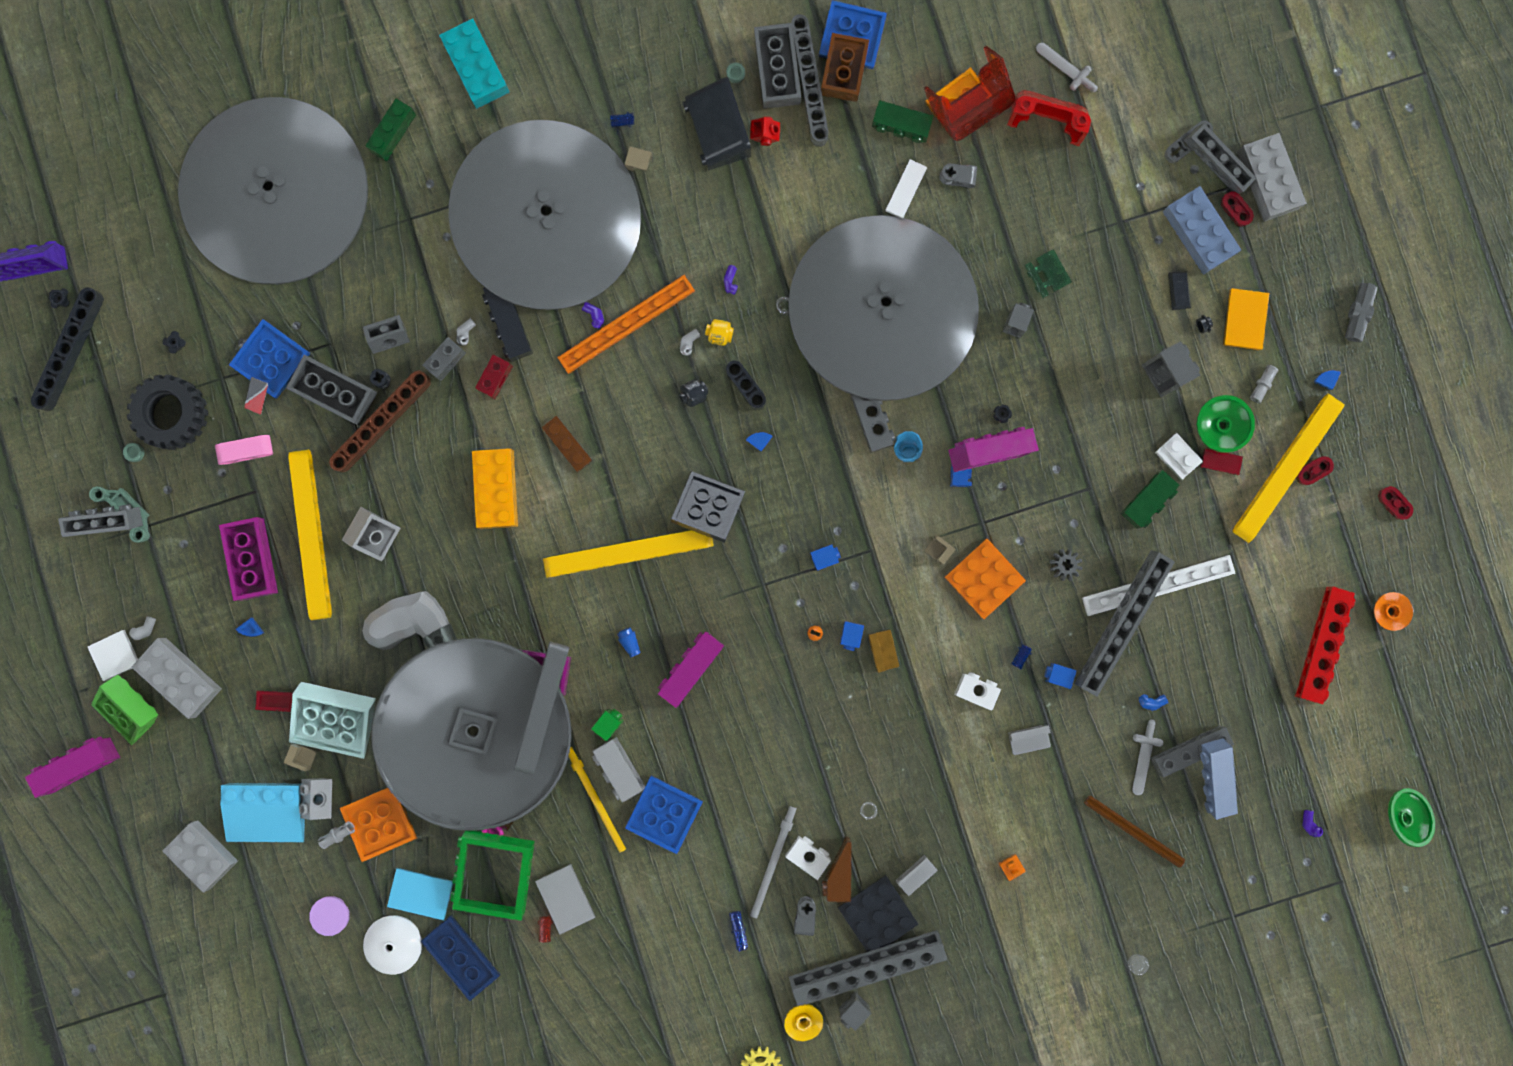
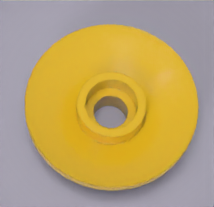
M811 1005L796 1006L785 1017V1030L794 1040H811L822 1030V1014Z

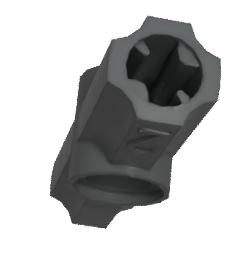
M1361 283L1359 285L1355 302L1351 305L1348 313L1350 320L1345 338L1349 341H1363L1367 324L1374 314V307L1372 306L1378 288L1374 284Z

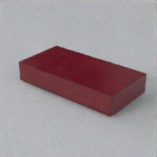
M1205 448L1200 468L1238 476L1240 475L1243 456Z
M258 690L256 692L255 710L291 712L293 692Z

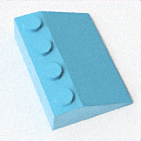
M227 783L221 785V811L226 842H304L305 819L301 818L299 812L301 804L300 785L302 783Z

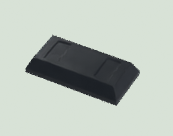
M1187 271L1169 272L1172 310L1191 309Z

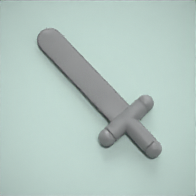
M1045 43L1037 45L1036 50L1039 54L1074 80L1070 84L1072 91L1076 90L1080 84L1084 85L1091 92L1097 91L1098 87L1086 78L1091 72L1090 66H1085L1080 71Z
M1154 720L1148 721L1145 736L1138 734L1133 736L1135 742L1142 743L1132 788L1135 795H1141L1144 791L1153 745L1158 747L1163 745V740L1153 738Z

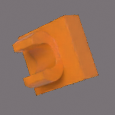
M1016 854L998 863L1008 881L1026 872Z

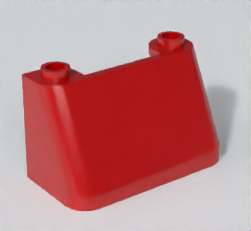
M1022 90L1017 93L1014 99L1007 126L1016 128L1021 121L1028 122L1031 113L1066 123L1064 132L1070 135V144L1080 146L1089 132L1091 118L1088 110L1081 105Z

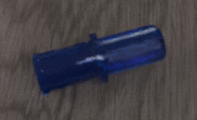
M741 911L729 913L732 925L731 933L734 934L737 950L744 951L748 949Z

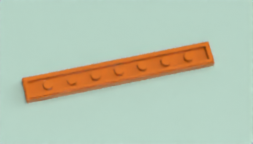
M685 275L681 276L557 357L566 372L570 374L695 292L694 288Z

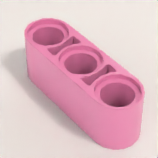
M270 435L255 436L215 445L218 465L273 455Z

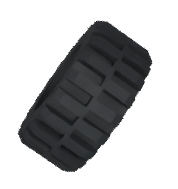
M155 375L154 379H145V384H138L135 388L137 392L135 394L131 393L129 397L132 399L131 404L127 403V409L130 410V414H127V420L132 422L130 424L131 430L137 432L136 436L143 440L144 443L161 449H182L187 446L186 443L192 444L195 442L196 439L194 437L196 435L201 436L203 433L201 428L202 426L206 427L207 424L204 417L208 416V410L204 409L207 403L205 399L201 398L203 395L201 391L196 389L192 383L172 375ZM174 395L178 397L182 405L181 418L174 427L168 430H161L154 421L155 406L162 398Z

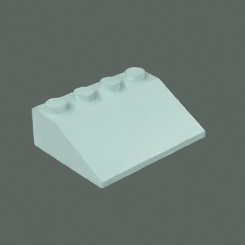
M301 682L293 692L289 742L364 759L375 714L376 698Z

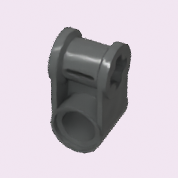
M950 163L943 167L939 179L945 185L974 188L976 185L977 167ZM947 171L950 172L951 177H948Z
M803 896L798 901L794 934L814 936L816 906L811 897ZM806 903H809L810 907H808L807 910H804V906L806 905Z

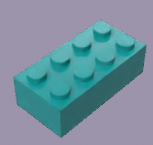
M474 19L468 20L439 35L476 109L510 93Z

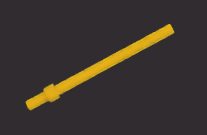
M570 747L568 757L572 763L573 771L577 772L619 853L626 850L583 769L584 765L581 759H578L573 748Z

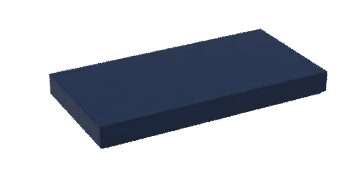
M452 915L421 940V943L469 1001L500 976V973Z

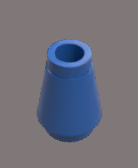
M631 627L617 633V640L630 657L640 653L635 631H632Z

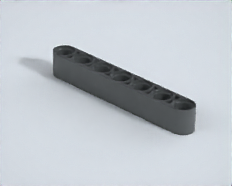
M798 14L791 21L798 72L810 138L815 146L821 147L828 140L827 121L808 19L804 15ZM801 23L804 25V27L798 29L795 27V25ZM804 41L808 45L806 47H801L798 45V43ZM809 60L811 64L803 65L802 61ZM812 78L814 82L808 84L805 82V79ZM810 96H815L818 100L816 102H811L808 100V98ZM818 114L821 116V119L815 121L811 116ZM821 132L825 137L818 139L815 137V134Z
M549 642L514 771L530 775L534 774L569 646Z

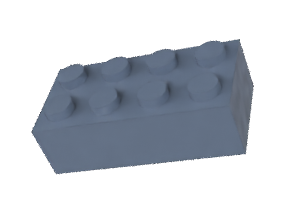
M1201 186L1170 204L1163 211L1203 275L1241 251V248Z

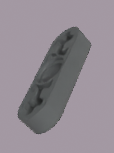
M1208 121L1199 122L1166 149L1165 159L1170 163H1177L1192 151L1190 147L1184 144V138L1197 126L1204 123L1213 132L1212 124ZM1180 147L1182 150H1180L1176 156L1172 157L1170 155L1171 152H1174Z

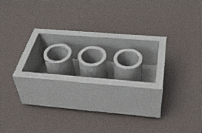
M1280 133L1246 144L1237 152L1240 161L1256 177L1250 187L1264 222L1296 211L1307 204Z
M157 638L132 666L140 676L188 719L196 718L222 690L220 686L167 638Z

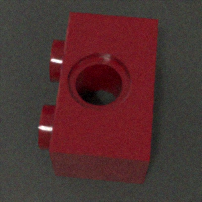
M492 355L475 389L496 400L513 366L509 362Z

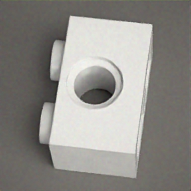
M971 672L968 675L963 674L954 695L992 711L1001 689L997 688V683L988 679L986 683L980 681V676ZM976 685H981L983 688V692L979 696H976L973 691Z
M798 836L786 853V858L818 880L831 862V859L828 857L830 854L821 847L819 850L813 846L814 842L806 836L803 838ZM808 851L815 854L814 859L811 861L804 859V854Z

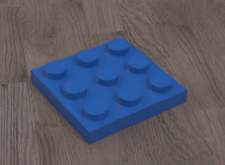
M832 0L819 57L827 59L832 33L868 39L869 45L864 68L874 69L887 13Z
M262 319L229 366L249 380H251V377L268 383L266 392L277 399L290 382L303 355L309 356L310 352Z
M651 775L625 829L677 854L703 801Z

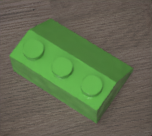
M118 674L99 687L91 704L131 745L154 724L158 716L156 710L149 706L142 696L135 692L129 686V683Z

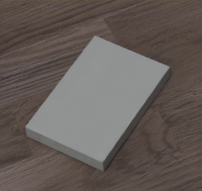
M571 864L535 881L559 934L595 918L594 912Z

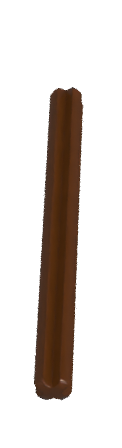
M1089 795L1085 799V805L1177 867L1181 868L1185 863L1184 858L1094 797Z

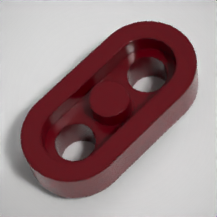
M1228 192L1222 197V208L1237 226L1245 227L1252 222L1254 213L1237 192ZM1228 200L1233 202L1232 206L1228 204ZM1243 215L1245 220H1241L1239 216Z
M1327 456L1316 458L1303 466L1296 479L1301 485H1311L1329 475L1334 469V463ZM1320 463L1324 464L1323 470L1319 467ZM1304 473L1308 474L1307 479L1303 478Z
M1389 486L1380 490L1378 494L1379 501L1396 519L1406 520L1413 515L1414 509L1412 504L1397 488ZM1387 493L1390 495V499H1389V500L1386 499V494H1387ZM1400 507L1403 509L1402 514L1399 513Z

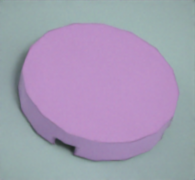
M326 896L318 900L310 911V923L313 929L324 936H333L340 933L349 921L348 907H346L342 899L335 896Z

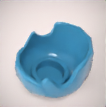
M905 431L896 437L894 452L899 460L914 462L921 456L923 443L918 434L913 431Z

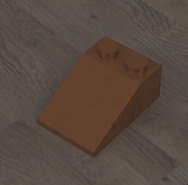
M832 33L821 87L822 96L858 102L869 45L868 39Z
M845 837L826 874V881H822L823 896H826L827 902H851L850 837Z

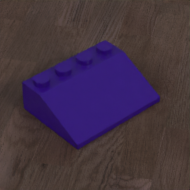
M55 241L45 242L41 246L28 245L25 249L20 250L11 248L7 252L0 253V282L68 269L65 248Z

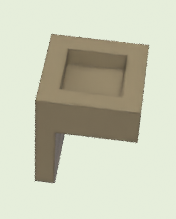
M629 147L625 167L629 171H634V168L647 171L649 162L653 158L652 152Z
M937 535L927 546L925 553L941 565H944L956 549Z
M292 744L284 763L303 771L311 770L317 751L299 744Z

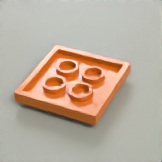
M985 539L944 577L983 620L1026 581L988 539Z
M389 788L340 808L345 823L350 821L355 827V832L350 835L362 862L417 838L404 805L397 800Z

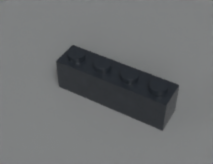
M483 287L484 294H482L485 305L489 304L491 311L488 313L492 323L496 322L498 327L495 332L498 339L504 343L502 350L505 358L509 357L513 362L533 354L515 304L501 299Z

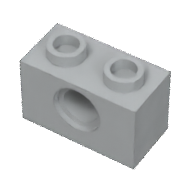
M302 779V784L300 785L301 804L299 806L301 818L307 820L331 818L332 779Z

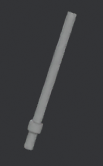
M789 806L785 820L781 822L780 834L750 914L753 918L758 917L787 834L792 829V820L797 809L793 806Z

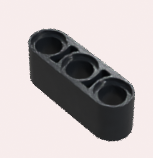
M730 361L726 366V373L729 379L753 410L763 409L766 404L764 393L739 361ZM732 366L740 368V372L736 375L731 374L729 370ZM748 381L752 386L748 390H743L741 383ZM759 396L763 402L760 405H754L752 399Z

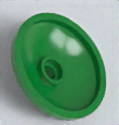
M1221 395L1210 399L1200 409L1196 421L1197 432L1203 443L1210 449L1222 453L1234 452L1243 448L1251 440L1255 430V418L1252 410L1243 400L1231 395ZM1220 422L1224 423V429L1219 427Z
M1406 788L1395 792L1388 806V818L1393 832L1404 844L1410 847L1427 845L1432 840L1435 832V817L1429 802L1421 793L1414 789Z

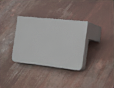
M1044 724L1008 732L1012 753L1018 755L1050 748L1049 725Z
M923 855L895 881L910 896L938 870Z

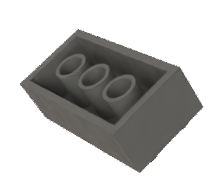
M792 23L754 27L763 109L800 105L801 92Z
M1181 341L1142 364L1160 397L1200 376L1198 364L1192 361L1189 356L1190 351L1188 347L1182 344Z
M303 355L286 389L358 426L361 425L377 394L371 388L306 355Z

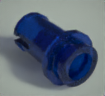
M627 112V114L610 115V120L613 121L611 122L612 128L635 125L633 113Z
M1023 644L1021 647L1018 646L1019 650L1011 662L1012 665L1021 670L1029 654L1032 655V649Z

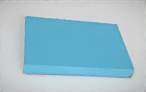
M397 868L387 907L444 920L453 881Z

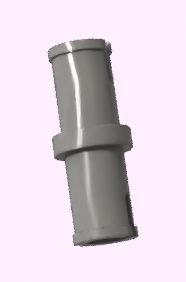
M1272 365L1266 366L1261 379H1258L1256 382L1257 386L1250 396L1251 401L1261 404L1267 390L1271 389V383L1279 371L1276 367Z
M348 821L338 828L331 829L328 834L318 839V841H321L318 842L319 846L322 849H326L333 843L341 842L344 837L355 832L353 823Z

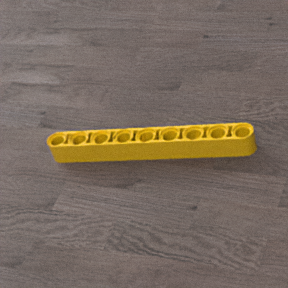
M1329 393L1322 398L1233 528L1232 532L1247 543H1250L1255 538L1345 404Z
M309 449L289 452V465L308 615L310 620L331 618L332 609L312 454Z
M690 530L543 558L546 578L709 548L713 547L714 544L713 538Z

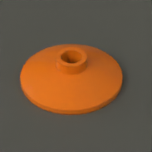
M1389 592L1382 595L1376 601L1374 616L1378 624L1384 629L1397 631L1405 628L1411 622L1413 607L1409 599L1403 594ZM1389 608L1393 609L1392 615L1388 613Z

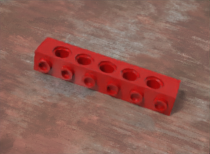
M1333 586L1326 587L1295 697L1316 704H1324V701L1328 699L1329 683L1334 679L1333 669L1339 661L1340 654L1338 652L1345 640V635L1343 634L1345 627H1348L1350 622V610L1355 605V593ZM1336 604L1340 606V612L1338 614L1334 611V607ZM1331 622L1335 625V630L1333 632L1329 630V625ZM1325 641H1328L1330 644V648L1327 651L1324 649ZM1321 659L1325 663L1323 669H1320L1318 666ZM1318 678L1319 686L1315 688L1313 680Z

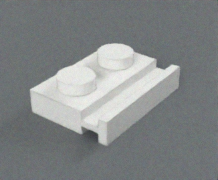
M1178 433L1174 434L1155 452L1180 480H1183L1203 462Z

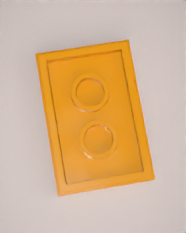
M970 67L928 98L925 103L945 130L949 132L991 101L993 96Z
M1230 289L1223 341L1224 346L1254 350L1263 349L1269 293Z

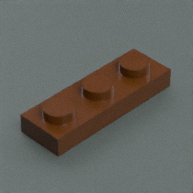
M557 416L542 427L577 472L593 461Z

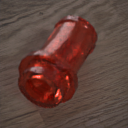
M542 916L538 921L539 942H551V925L553 924L551 917Z

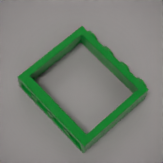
M465 830L462 837L459 836L457 843L460 853L457 854L455 859V866H458V869L453 876L455 890H452L450 901L453 902L452 909L522 921L526 909L535 841ZM468 844L523 853L516 907L461 898Z

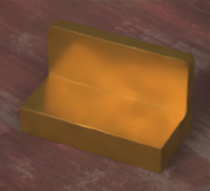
M891 630L869 634L868 637L877 672L899 667Z

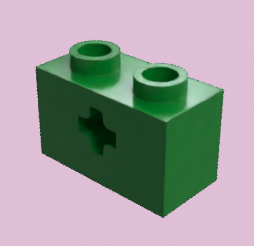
M607 709L591 730L607 741L623 723L624 720L621 718L623 715L616 709Z

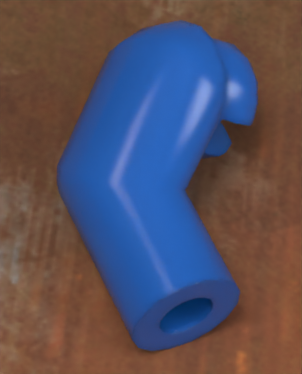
M1146 694L1139 697L1140 705L1151 711L1157 710L1169 703L1165 695H1161L1156 699L1148 698Z

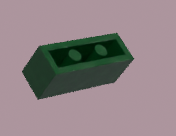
M395 98L365 145L372 154L387 162L415 118L416 113L414 110Z
M879 100L872 127L881 133L887 131L893 133L898 138L907 137L916 143H926L934 116Z
M1160 470L1120 514L1137 529L1146 528L1152 522L1151 517L1155 512L1158 514L1164 509V502L1168 498L1171 500L1178 493L1176 489L1180 485L1164 470Z

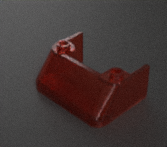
M988 46L984 47L988 63L978 73L980 83L951 103L945 96L937 95L928 86L924 87L933 113L947 133L956 141L964 139L1010 108L1015 102V93L1004 59Z

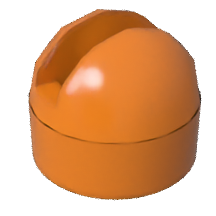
M811 626L807 634L811 640L818 641L822 638L823 631L819 626ZM811 630L820 633V636L811 634Z

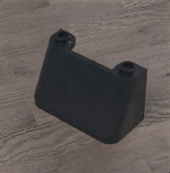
M728 77L719 79L685 96V101L682 102L685 113L689 112L692 117L702 147L701 162L703 166L707 165L708 171L751 157L749 138Z

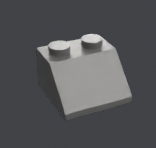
M360 507L342 541L352 548L382 561L401 528Z

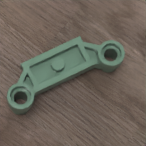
M96 486L90 490L89 497L92 501H106L111 506H114V509H119V506L131 504V508L140 507L143 526L131 529L129 537L133 542L142 543L150 538L147 517L150 515L123 488L117 491L106 490L103 487Z

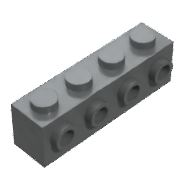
M131 504L121 505L119 509L115 510L114 506L102 508V511H97V508L85 510V513H81L80 510L68 512V516L58 518L62 537L129 530L143 526L140 507L131 508Z

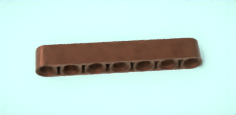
M422 371L413 372L332 455L329 461L331 468L338 472H347L429 388L431 383L429 376ZM424 376L423 384L417 385V378ZM406 390H410L411 396L404 399L403 393ZM396 403L398 408L395 412L391 413L390 406ZM383 417L384 424L378 427L377 420ZM366 431L371 432V437L368 440L363 438ZM356 444L357 452L351 454L350 448ZM343 458L344 465L338 468L337 461Z

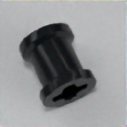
M375 369L370 375V381L378 388L384 389L390 385L391 377L388 373ZM380 375L384 377L381 379V383L377 381L380 379Z

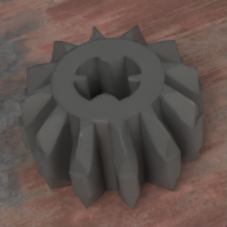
M1063 549L1059 550V554H1053L1056 560L1049 561V563L1055 564V567H1051L1050 571H1057L1054 574L1055 578L1061 574V581H1065L1066 577L1069 581L1073 580L1072 575L1075 577L1079 576L1076 570H1082L1083 568L1077 566V563H1081L1082 559H1075L1078 556L1077 552L1071 556V549H1067L1066 554ZM1067 560V564H1069L1070 567L1066 568L1065 570V566L1062 565V562H1066Z

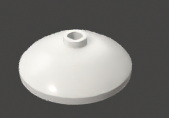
M398 915L385 916L375 921L367 930L363 943L364 954L369 964L377 971L390 975L400 974L410 969L417 962L422 950V938L418 928L409 919ZM388 944L392 945V951L387 949Z

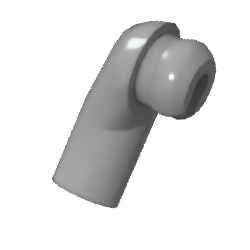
M471 318L457 328L456 340L460 345L468 344L469 331L476 326Z
M697 329L681 338L680 351L683 355H690L692 353L693 341L701 337Z
M147 616L144 625L132 628L129 635L134 640L150 636L156 619Z

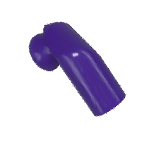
M733 265L728 266L724 275V288L726 293L734 295L737 292L738 286L732 284L737 268Z
M586 302L582 310L591 315L593 320L591 325L598 329L604 323L602 311Z
M1304 810L1303 829L1314 838L1321 837L1323 829L1313 822L1314 811Z

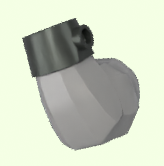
M427 591L402 596L385 603L367 616L362 630L365 640L370 645L381 650L392 649L403 640L417 634L423 637L422 640L428 648L447 641L457 640L444 610Z

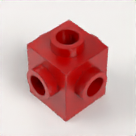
M768 116L751 120L750 139L760 142V145L770 146L772 143L778 142L780 139V122Z

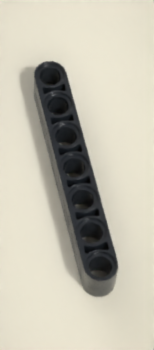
M89 287L83 288L80 291L31 397L33 407L43 411H51L56 406L103 304L104 298L100 292ZM94 294L93 300L89 302L90 295ZM86 311V316L81 319V314ZM78 328L77 335L73 336V331ZM70 346L69 352L65 353L66 347ZM62 363V368L58 371L57 366ZM53 380L54 385L52 388H49V383ZM43 398H46V402L42 406L41 401Z

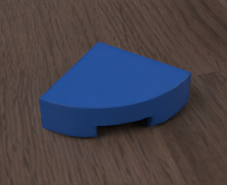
M1334 370L1326 371L1320 374L1314 380V383L1333 390L1341 372Z
M759 432L749 436L746 441L762 452L773 436L768 433Z
M254 618L248 619L236 628L240 634L248 637H256L264 633Z

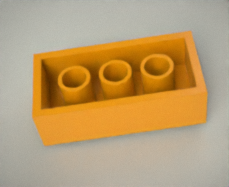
M512 449L472 451L476 528L518 527L514 451Z

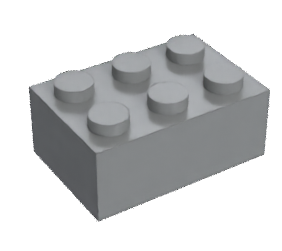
M617 737L593 751V760L597 766L601 765L604 772L602 775L607 783L611 782L614 789L612 792L617 800L621 799L624 802L644 790L646 786Z
M199 821L190 823L163 850L164 854L203 893L210 890L238 862Z

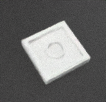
M125 630L88 646L103 681L110 680L117 674L120 675L133 669L132 666L138 660Z

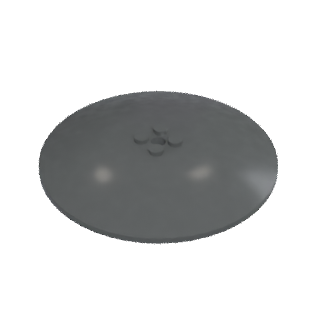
M267 97L235 105L212 119L201 130L184 158L179 178L178 198L186 230L199 251L209 261L228 274L242 280L260 284H285L303 280L324 270L334 263L350 246L359 231L365 215L368 200V182L360 151L347 131L334 118L306 102L282 97ZM272 182V189L265 191V183Z
M532 120L515 123L492 133L482 140L465 158L456 174L450 193L449 224L458 255L472 276L482 286L501 299L515 305L538 310H556L573 307L595 298L619 278L630 262L637 245L641 225V211L637 190L628 169L619 156L606 143L590 132L568 123L553 120ZM548 206L552 212L550 215L544 216L540 212L541 208Z
M886 215L850 220L836 226L821 236L805 253L795 271L788 303L789 319L794 339L810 366L823 379L840 390L857 397L880 401L914 397L931 390L946 380L966 357L976 334L979 315L978 295L972 274L957 250L944 237L923 224L905 218ZM888 298L891 301V305L888 307L883 306L881 299Z
M464 638L440 643L422 651L406 662L385 687L376 707L372 727V746L378 770L383 781L397 800L408 810L430 823L450 829L467 831L491 829L508 824L537 807L550 794L559 781L566 766L571 745L569 710L561 689L558 687L534 774L530 775L514 771L542 665L533 657L514 646L480 638ZM470 726H476L479 732L476 735H470L467 730Z

